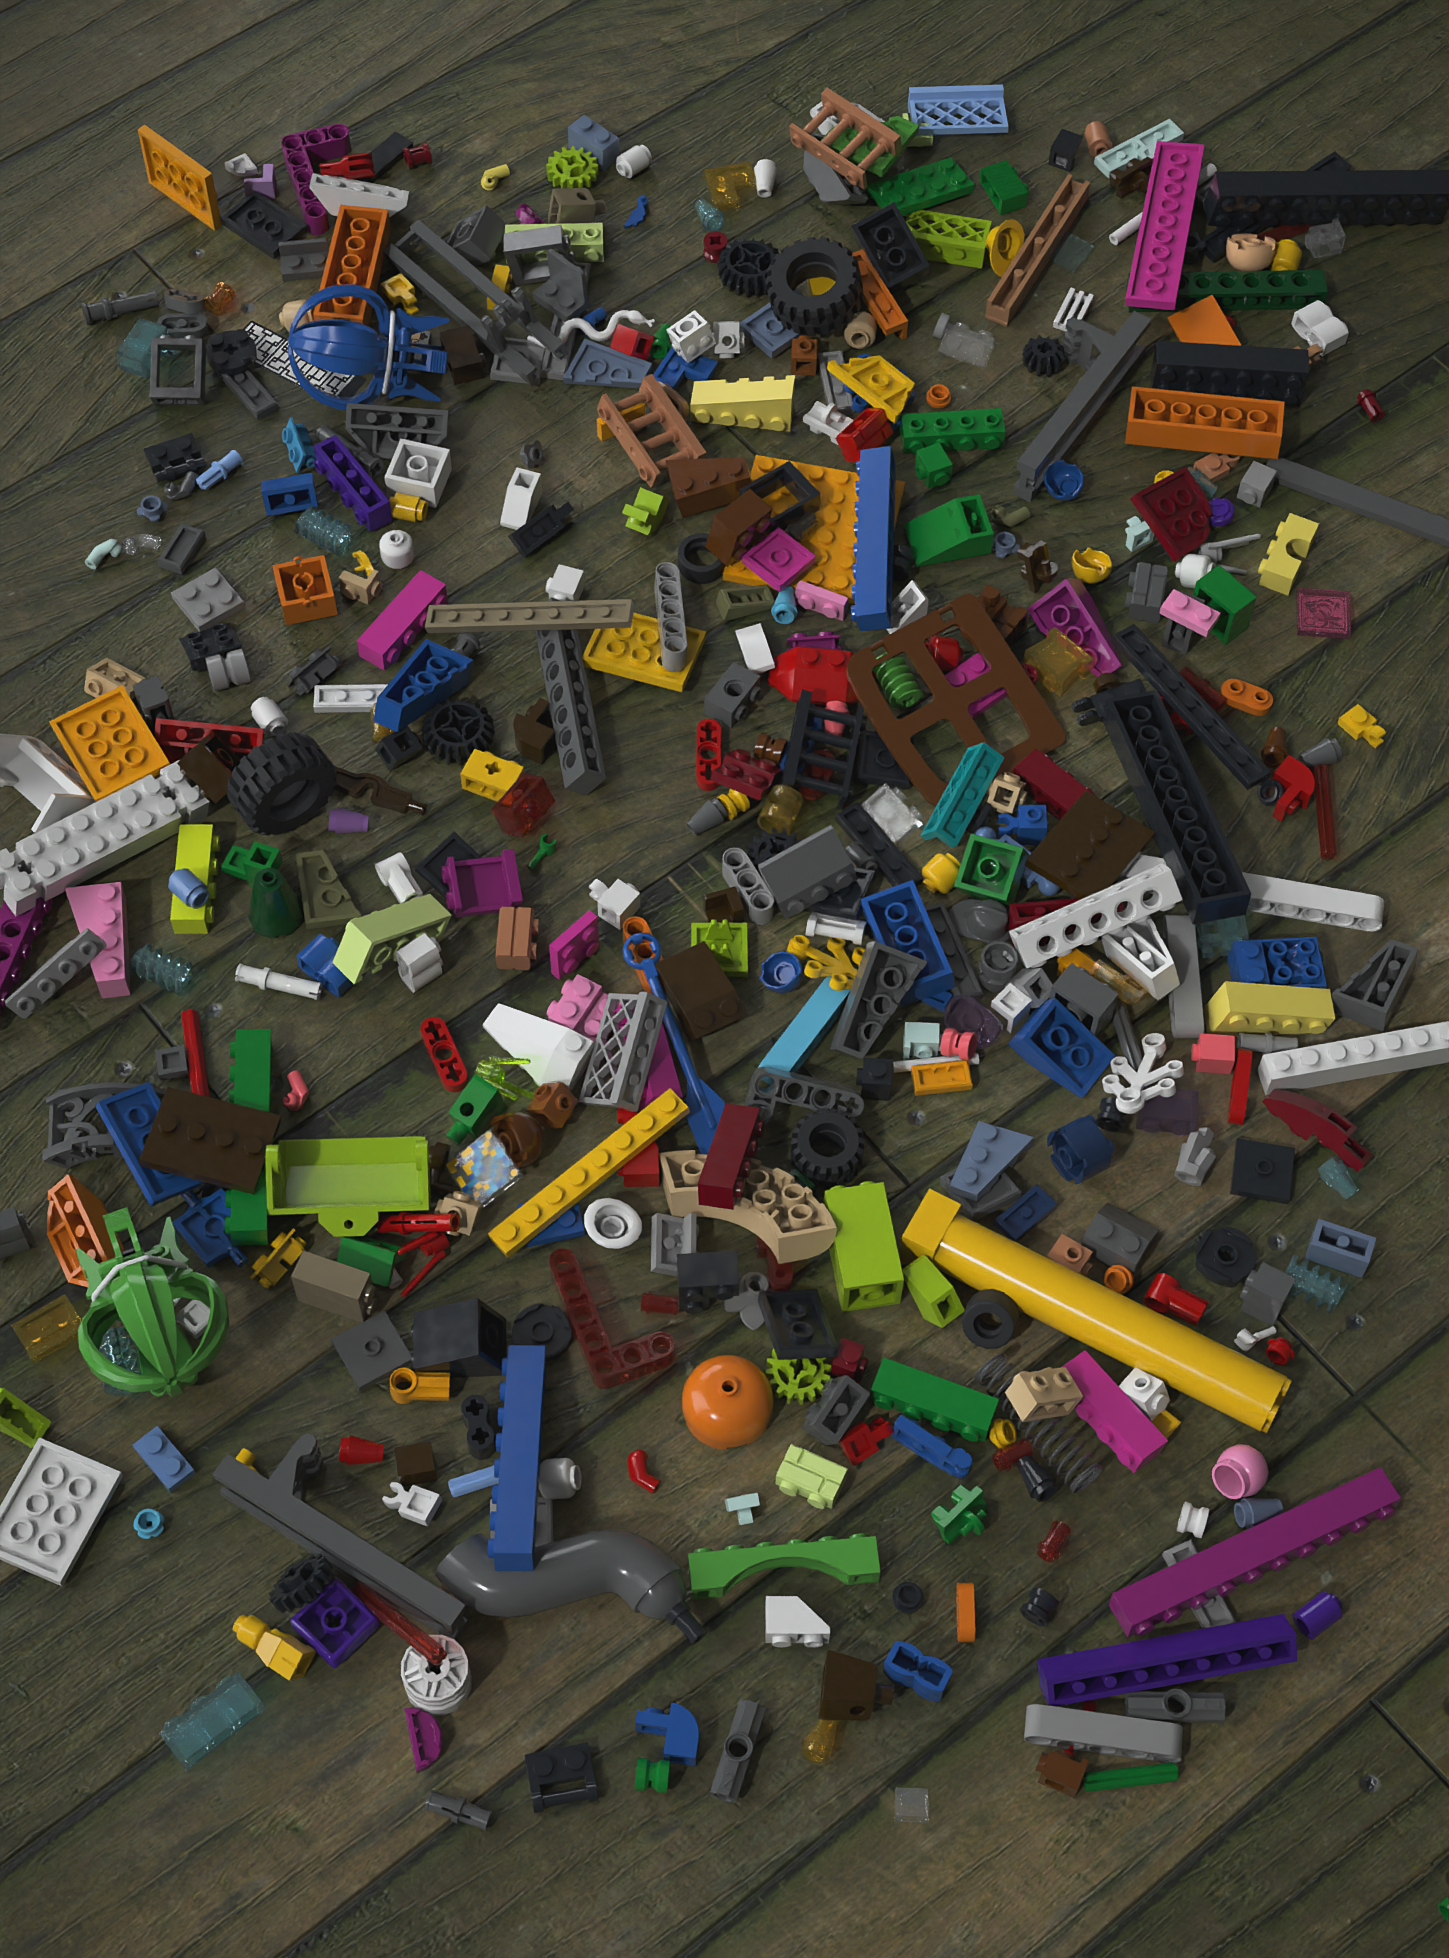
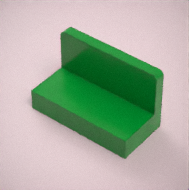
M344 1236L341 1238L337 1262L370 1273L373 1283L389 1286L395 1263L405 1260L407 1253L399 1255L398 1250L403 1247L368 1236Z

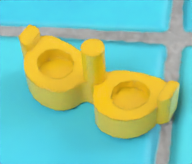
M361 550L352 553L353 557H357L361 565L354 568L355 572L358 573L365 570L368 578L374 570L369 558Z

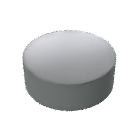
M945 313L941 314L933 333L934 337L944 338L951 321V316Z

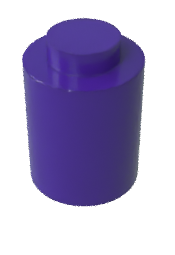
M1321 1592L1292 1614L1293 1621L1305 1637L1313 1640L1342 1618L1341 1610L1343 1606L1334 1594Z

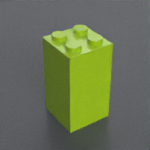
M867 1181L859 1184V1186L846 1187L839 1185L832 1187L830 1190H825L824 1205L837 1227L836 1237H834V1242L829 1247L841 1312L900 1304L904 1277L884 1182L875 1183Z

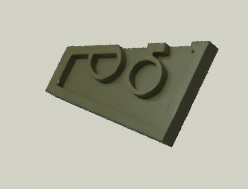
M323 850L296 853L306 930L348 924L353 918L362 917L358 909L353 905L347 890L344 889L339 881L336 871Z

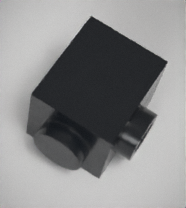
M864 1058L863 1068H857L856 1085H861L862 1099L890 1100L892 1059Z

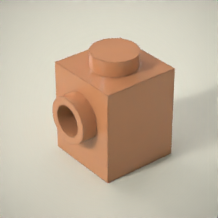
M1061 1234L1047 1255V1258L1085 1277L1089 1275L1093 1264L1090 1263L1093 1251L1064 1234Z

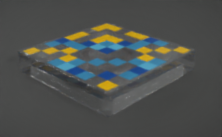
M491 1129L444 1164L461 1191L471 1195L470 1200L482 1203V1208L523 1177V1174Z

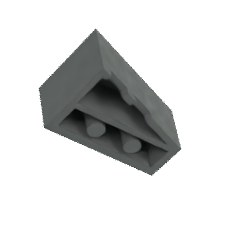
M1391 939L1368 960L1367 965L1359 972H1355L1343 987L1337 988L1332 993L1334 1013L1383 1032L1415 969L1418 948Z

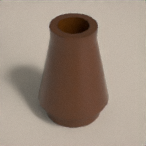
M1281 727L1270 729L1269 736L1261 750L1263 762L1268 766H1280L1288 756L1285 739L1286 732Z

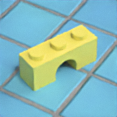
M1292 513L1289 514L1286 522H1280L1275 535L1278 539L1277 541H1271L1267 551V555L1270 556L1268 560L1263 558L1258 573L1262 575L1259 585L1289 595L1301 565V560L1295 559L1290 555L1294 554L1306 558L1315 539L1319 523Z

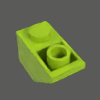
M920 1256L902 1269L904 1281L925 1320L943 1328L965 1311L954 1287L927 1256Z

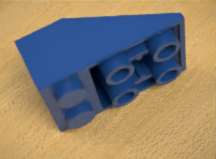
M1317 937L1233 941L1227 957L1232 982L1321 989L1327 986Z

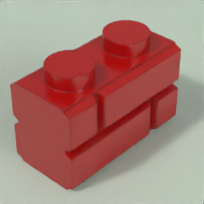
M866 408L836 436L835 439L839 448L842 449L841 452L845 461H860V450L884 447L887 444L886 440L894 432L890 423L887 422L888 419L883 409Z

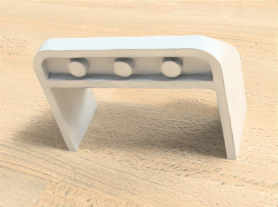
M0 734V787H4V785L14 786L41 811L31 829L34 833L95 803L79 773L44 742L27 735Z

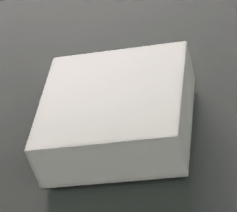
M192 1300L175 1315V1319L197 1339L206 1331L210 1308L201 1301Z

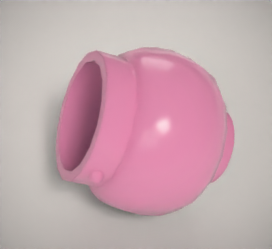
M1243 1444L1227 1448L1220 1455L1217 1464L1212 1470V1478L1216 1488L1230 1499L1249 1497L1258 1493L1266 1484L1269 1474L1264 1456L1253 1447Z

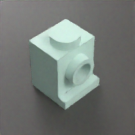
M905 1022L903 1060H909V1056H916L918 1058L937 1057L938 1051H941L943 1034H939V1023Z

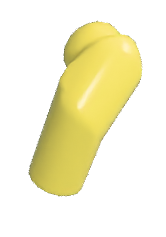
M504 164L485 170L481 179L482 187L485 190L494 189L500 178L510 175L508 166Z

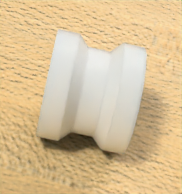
M1184 1502L1177 1531L1181 1533L1186 1531L1192 1532L1195 1537L1202 1538L1209 1509L1205 1507L1200 1509L1194 1508L1191 1503Z

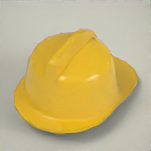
M1014 219L1006 220L1000 226L993 228L986 239V248L993 271L1000 277L1004 275L1024 243L1023 227Z

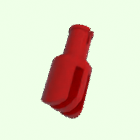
M372 153L346 155L339 162L320 163L321 175L344 176L346 179L353 180L375 177Z

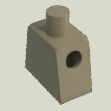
M587 188L552 189L547 224L593 223L595 215L606 213L605 202L603 199L594 200Z

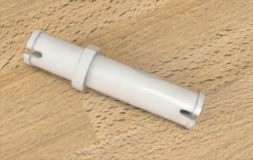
M239 964L236 970V975L238 976L235 977V981L257 985L262 990L270 988L319 1000L321 995V982L271 972V968L267 967L259 969Z

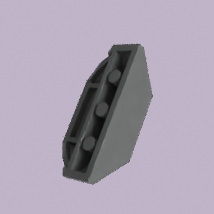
M814 132L811 134V136L819 141L825 136ZM804 150L803 170L808 176L810 184L815 187L819 193V198L824 203L850 205L861 204L867 201L869 194L866 189H862L858 185H852L846 177Z
M347 403L345 429L374 458L392 459L400 439L438 446L447 437L449 411Z

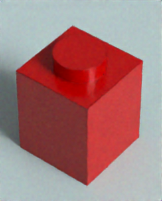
M617 324L610 348L632 357L647 360L655 336L629 326Z

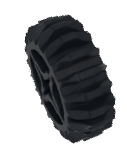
M743 237L741 242L734 240L732 245L727 244L725 250L721 251L719 261L717 262L718 276L723 286H727L729 292L736 290L737 296L744 293L746 297L749 294H754L758 297L760 292L766 295L767 270L770 265H773L772 260L779 254L778 249L773 248L772 243L765 244L763 239L759 242L755 241L754 237L749 241Z
M456 697L455 702H450L446 698L444 705L436 703L435 710L429 709L428 717H424L421 729L424 745L428 748L430 755H436L438 761L445 758L448 765L452 761H456L459 766L462 761H468L474 749L488 752L489 745H492L495 734L493 718L491 715H488L486 707L481 708L478 701L471 704L469 698L461 702L458 697Z

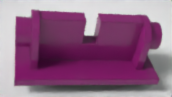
M831 631L820 632L818 636L807 637V633L792 634V638H787L786 646H792V648H787V651L797 646L841 650L840 645L835 646V643H839L840 635H834V632Z

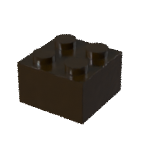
M212 730L177 764L181 767L180 771L188 780H193L200 787L199 791L201 794L216 804L227 794L228 780L232 777V771L235 766H239L241 759Z

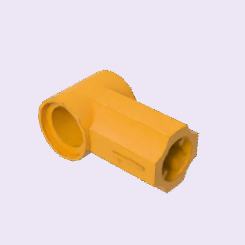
M398 1368L390 1376V1394L397 1403L408 1404L413 1400L449 1401L450 1373L414 1372L409 1368ZM400 1382H408L411 1384V1387L407 1390H400L396 1385Z

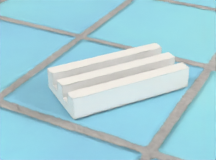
M1070 288L1054 320L1053 327L1067 331L1065 329L1067 319L1073 318L1080 302H1083L1084 305L1077 319L1084 320L1094 295L1089 294L1085 296L1083 291L1076 293L1074 288ZM1072 299H1074L1075 301H1074V303H1073V305H1072V307H1071V309H1070V311H1069V313H1068V315H1067V317H1066L1064 323L1061 324V321H1062V319H1063V317H1064V315H1065V313H1066V311H1067V309H1068V307H1069V305H1070Z

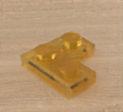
M750 161L703 170V177L715 211L739 207V198L735 189L756 185V177Z
M1101 960L1096 961L1089 971L1095 975V979L1101 983H1107L1117 990L1118 997L1128 1004H1131L1132 1001L1137 1004L1149 994L1128 974L1121 975Z

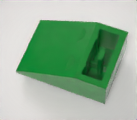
M980 494L955 498L903 524L909 547L915 553L914 562L916 567L991 554L994 533Z

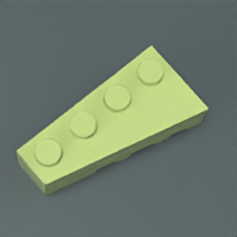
M427 894L419 898L415 897L401 904H394L380 911H374L359 918H353L346 925L345 934L332 963L353 984H356L362 980V974L370 971L374 974L382 969L381 964L391 958L397 961L396 951L425 933L429 938L434 937L435 939L441 937L451 918V914L431 894Z

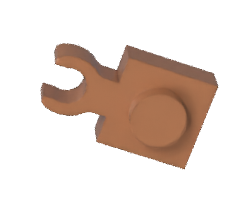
M1211 453L1195 462L1193 469L1210 485L1227 476L1230 467L1238 465L1240 456L1229 458L1230 454L1218 456L1216 453Z

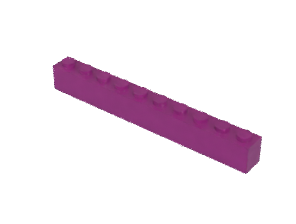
M1380 1467L1112 1593L1109 1607L1128 1638L1135 1634H1138V1636L1146 1635L1155 1628L1156 1624L1162 1621L1166 1623L1173 1622L1183 1614L1182 1612L1190 1608L1198 1610L1207 1605L1210 1601L1209 1599L1220 1595V1597L1228 1596L1237 1589L1236 1586L1242 1583L1253 1584L1264 1576L1263 1573L1272 1569L1275 1572L1287 1567L1291 1560L1299 1556L1301 1559H1305L1313 1555L1317 1548L1324 1544L1333 1546L1344 1538L1343 1535L1352 1531L1354 1534L1360 1533L1377 1519L1385 1521L1391 1518L1396 1513L1401 1497Z

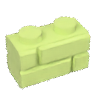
M791 1444L777 1472L776 1485H779V1489L789 1496L799 1494L808 1498V1503L816 1508L824 1509L826 1506L832 1509L846 1481L848 1468Z

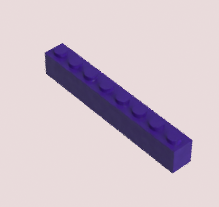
M1284 1614L1037 1659L1039 1684L1048 1706H1061L1298 1661L1296 1633Z

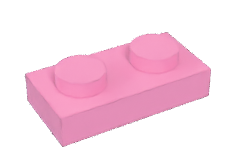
M801 580L797 584L795 591V602L797 605L804 609H811L822 613L829 618L844 620L847 614L848 597Z
M1175 589L1165 600L1159 612L1205 637L1208 636L1220 617V612Z

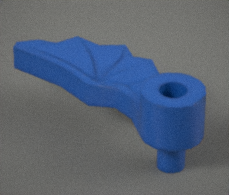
M641 195L637 199V209L632 211L630 218L624 224L625 229L631 226L636 227L638 223L643 222V218L646 215L645 209L648 207V199L645 195Z

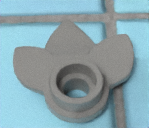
M759 1272L745 1274L740 1280L739 1296L724 1300L726 1312H740L743 1323L751 1330L758 1329L764 1322L758 1303L759 1291H774L769 1288L767 1278ZM749 1284L755 1285L757 1287V1291H753L749 1287Z

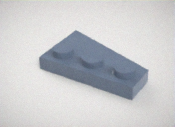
M584 339L565 373L563 381L565 384L640 388L643 378L650 375L653 367L650 362Z
M978 1121L949 1185V1193L978 1201L999 1180V1175L1008 1166L1012 1167L1017 1161L1018 1156L1033 1145L1034 1137Z

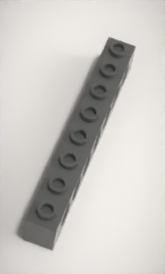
M551 597L547 602H550V601H561V600H558V599H555V598H552V597ZM577 629L535 630L564 786L567 790L587 795L606 779L578 632Z

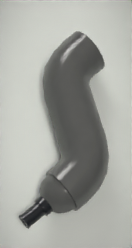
M613 1529L591 1531L535 1547L533 1571H495L494 1558H488V1539L482 1533H479L457 1545L442 1560L435 1573L438 1580L451 1594L466 1606L486 1616L501 1618L530 1616L598 1595L614 1593L622 1597L635 1613L641 1612L646 1617L656 1620L667 1619L672 1626L676 1625L692 1645L698 1643L707 1634V1630L689 1612L691 1608L684 1602L687 1593L685 1582L681 1577L682 1570L652 1541L630 1531Z

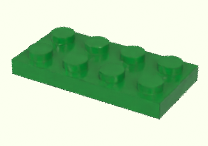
M950 157L870 183L867 186V192L881 209L895 202L903 216L973 193L975 184Z

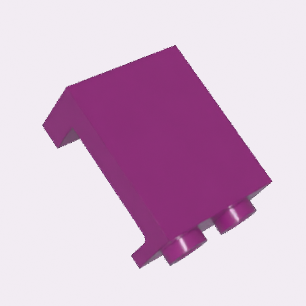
M514 849L503 850L501 856L462 861H454L453 857H447L446 865L442 866L443 882L448 883L450 891L446 893L448 909H453L454 918L499 913L501 907H515L516 909L521 907L523 899Z

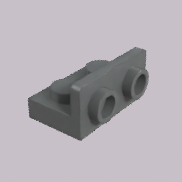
M327 238L279 242L283 281L323 277L329 253Z

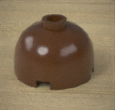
M520 1111L503 1113L491 1120L490 1126L494 1125V1133L490 1137L492 1149L498 1145L511 1162V1165H509L511 1168L508 1170L512 1171L515 1169L517 1171L533 1164L542 1152L544 1131L541 1125L530 1115Z

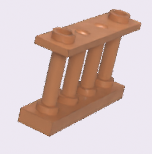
M827 87L821 93L823 109L803 129L793 123L789 126L791 141L797 148H803L846 177L852 185H858L865 189L867 187L865 171L884 152H889L896 157L902 151L901 137ZM829 116H835L841 120L821 142L811 136ZM847 128H853L859 132L839 154L829 148ZM865 140H871L877 144L857 166L847 160Z
M650 374L643 378L639 393L613 403L606 393L603 394L597 410L599 417L607 423L637 467L640 477L648 483L650 488L656 486L661 474L660 471L667 469L666 460L704 459L707 452L653 374ZM641 402L647 403L652 410L651 413L628 423L619 413ZM656 421L665 429L666 432L641 443L633 433V431ZM669 441L674 442L680 452L655 463L647 453V451Z

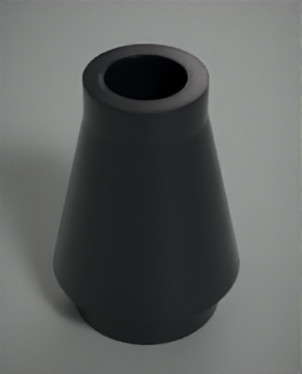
M1031 1455L1022 1457L1016 1463V1467L1020 1471L1031 1498H1035L1038 1502H1043L1056 1493L1058 1489L1055 1484L1056 1479L1040 1466Z

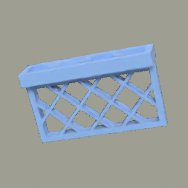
M1003 85L909 87L908 111L911 115V122L919 125L924 121L929 124V126H919V133L917 135L1008 133ZM981 112L987 116L983 119L977 115ZM958 113L964 117L958 119L954 115ZM933 114H935V115L939 116L940 118H938L937 120H935V119L931 118L930 116L933 115ZM994 119L1002 124H992L990 122ZM969 120H971V121H973V122H975V123H977V124H976V125H969V124H967V122H968ZM948 121L953 125H944L943 123Z

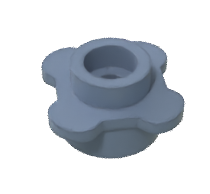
M146 496L141 501V507L137 508V514L140 517L145 516L149 518L151 522H156L160 519L162 512L168 509L166 502H161L157 496Z
M1000 532L993 538L992 547L995 549L997 557L1005 558L1010 553H1017L1020 547L1015 543L1016 540L1013 534Z

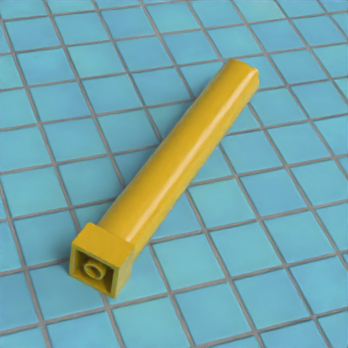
M929 1188L902 1235L899 1253L900 1262L909 1265L920 1256L925 1255L939 1271L979 1291L987 1289L1002 1291L1013 1299L1019 1311L1132 1368L1136 1367L1163 1381L1164 1384L1260 1432H1268L1292 1382L1287 1376L960 1215V1203Z

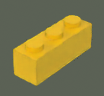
M495 265L491 281L506 294L510 293V282H513L509 266ZM487 297V309L493 310L496 304Z

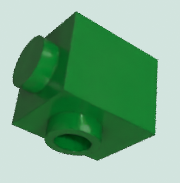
M940 443L916 450V475L919 480H923L928 489L951 481L953 464Z

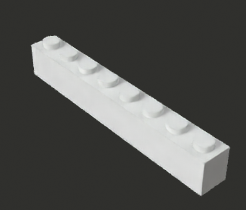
M1449 1021L1264 1054L1257 1071L1265 1096L1269 1095L1274 1089L1294 1091L1448 1063Z

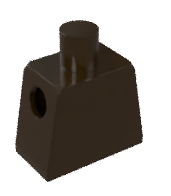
M827 1650L822 1675L818 1719L867 1721L871 1717L874 1703L892 1705L894 1686L876 1683L877 1666L874 1663Z

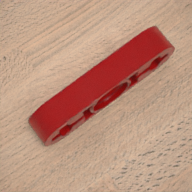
M704 719L697 725L696 783L704 791H713L720 784L706 780V768H711L712 775L713 770L721 766V726L714 719ZM708 729L712 732L711 741H706V730ZM706 750H711L715 752L716 756L712 759H705L701 754Z
M429 1017L425 1019L420 1028L421 1036L439 1078L447 1091L460 1092L467 1086L468 1076L448 1028L441 1018ZM430 1028H435L438 1031L440 1041L435 1042L434 1035L429 1030ZM442 1049H448L452 1052V1056L447 1060L438 1059L436 1054ZM453 1067L455 1075L459 1077L457 1082L450 1079L449 1068Z
M1237 1048L1227 1123L1242 1126L1244 1122L1253 1051L1249 1049Z

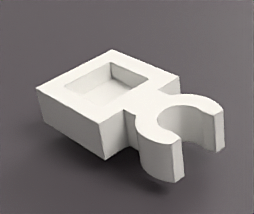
M391 1482L390 1487L392 1491L398 1493L395 1498L384 1496L382 1498L384 1504L390 1509L399 1508L398 1512L401 1517L428 1527L442 1502L440 1495L412 1485L409 1492H407L401 1484Z

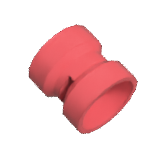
M946 1028L941 1040V1055L947 1057L956 1055L962 1060L967 1061L973 1059L977 1048V1034L968 1031L959 1033L957 1029Z

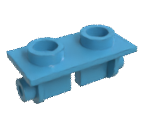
M290 418L287 427L283 429L282 439L287 445L289 460L293 462L296 473H299L301 466L315 467L314 461H316L313 446H310L311 439L307 427L301 423L295 425L293 418Z

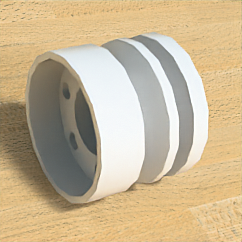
M427 1635L416 1640L406 1650L401 1661V1677L412 1705L421 1709V1711L429 1713L431 1716H445L456 1711L466 1702L471 1691L472 1676L465 1651L454 1639L444 1635ZM435 1666L437 1670H441V1673L436 1675L434 1672H430V1668Z

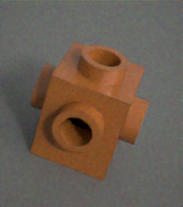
M562 1082L543 1083L535 1091L534 1099L526 1111L544 1128H562L564 1123L573 1115V1109L579 1100L571 1093V1089Z

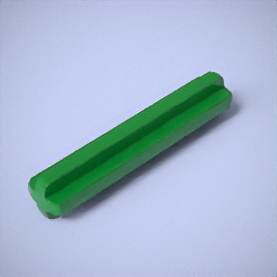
M1170 1762L1086 1772L1083 1775V1786L1086 1792L1176 1782L1179 1778L1177 1764Z

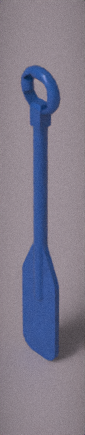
M637 933L630 936L623 946V958L632 968L643 970L653 995L668 1001L654 965L661 958L662 950L660 943L654 936L647 933ZM643 940L650 941V947L656 956L653 959L642 960V963L633 961L635 957L632 950L628 949L632 943L634 945L642 943ZM667 1002L663 1021L687 1079L686 1105L689 1107L690 1113L686 1115L700 1154L708 1155L725 1104L698 1077L670 1005Z

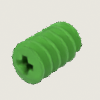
M887 652L883 653V654L880 655L878 658H880V657L886 655ZM899 655L874 668L873 671L877 675L876 677L881 683V687L885 691L891 706L896 709H905L918 703L923 698V693L918 689L919 685L914 681L915 677L910 673L909 666L905 665L906 660Z

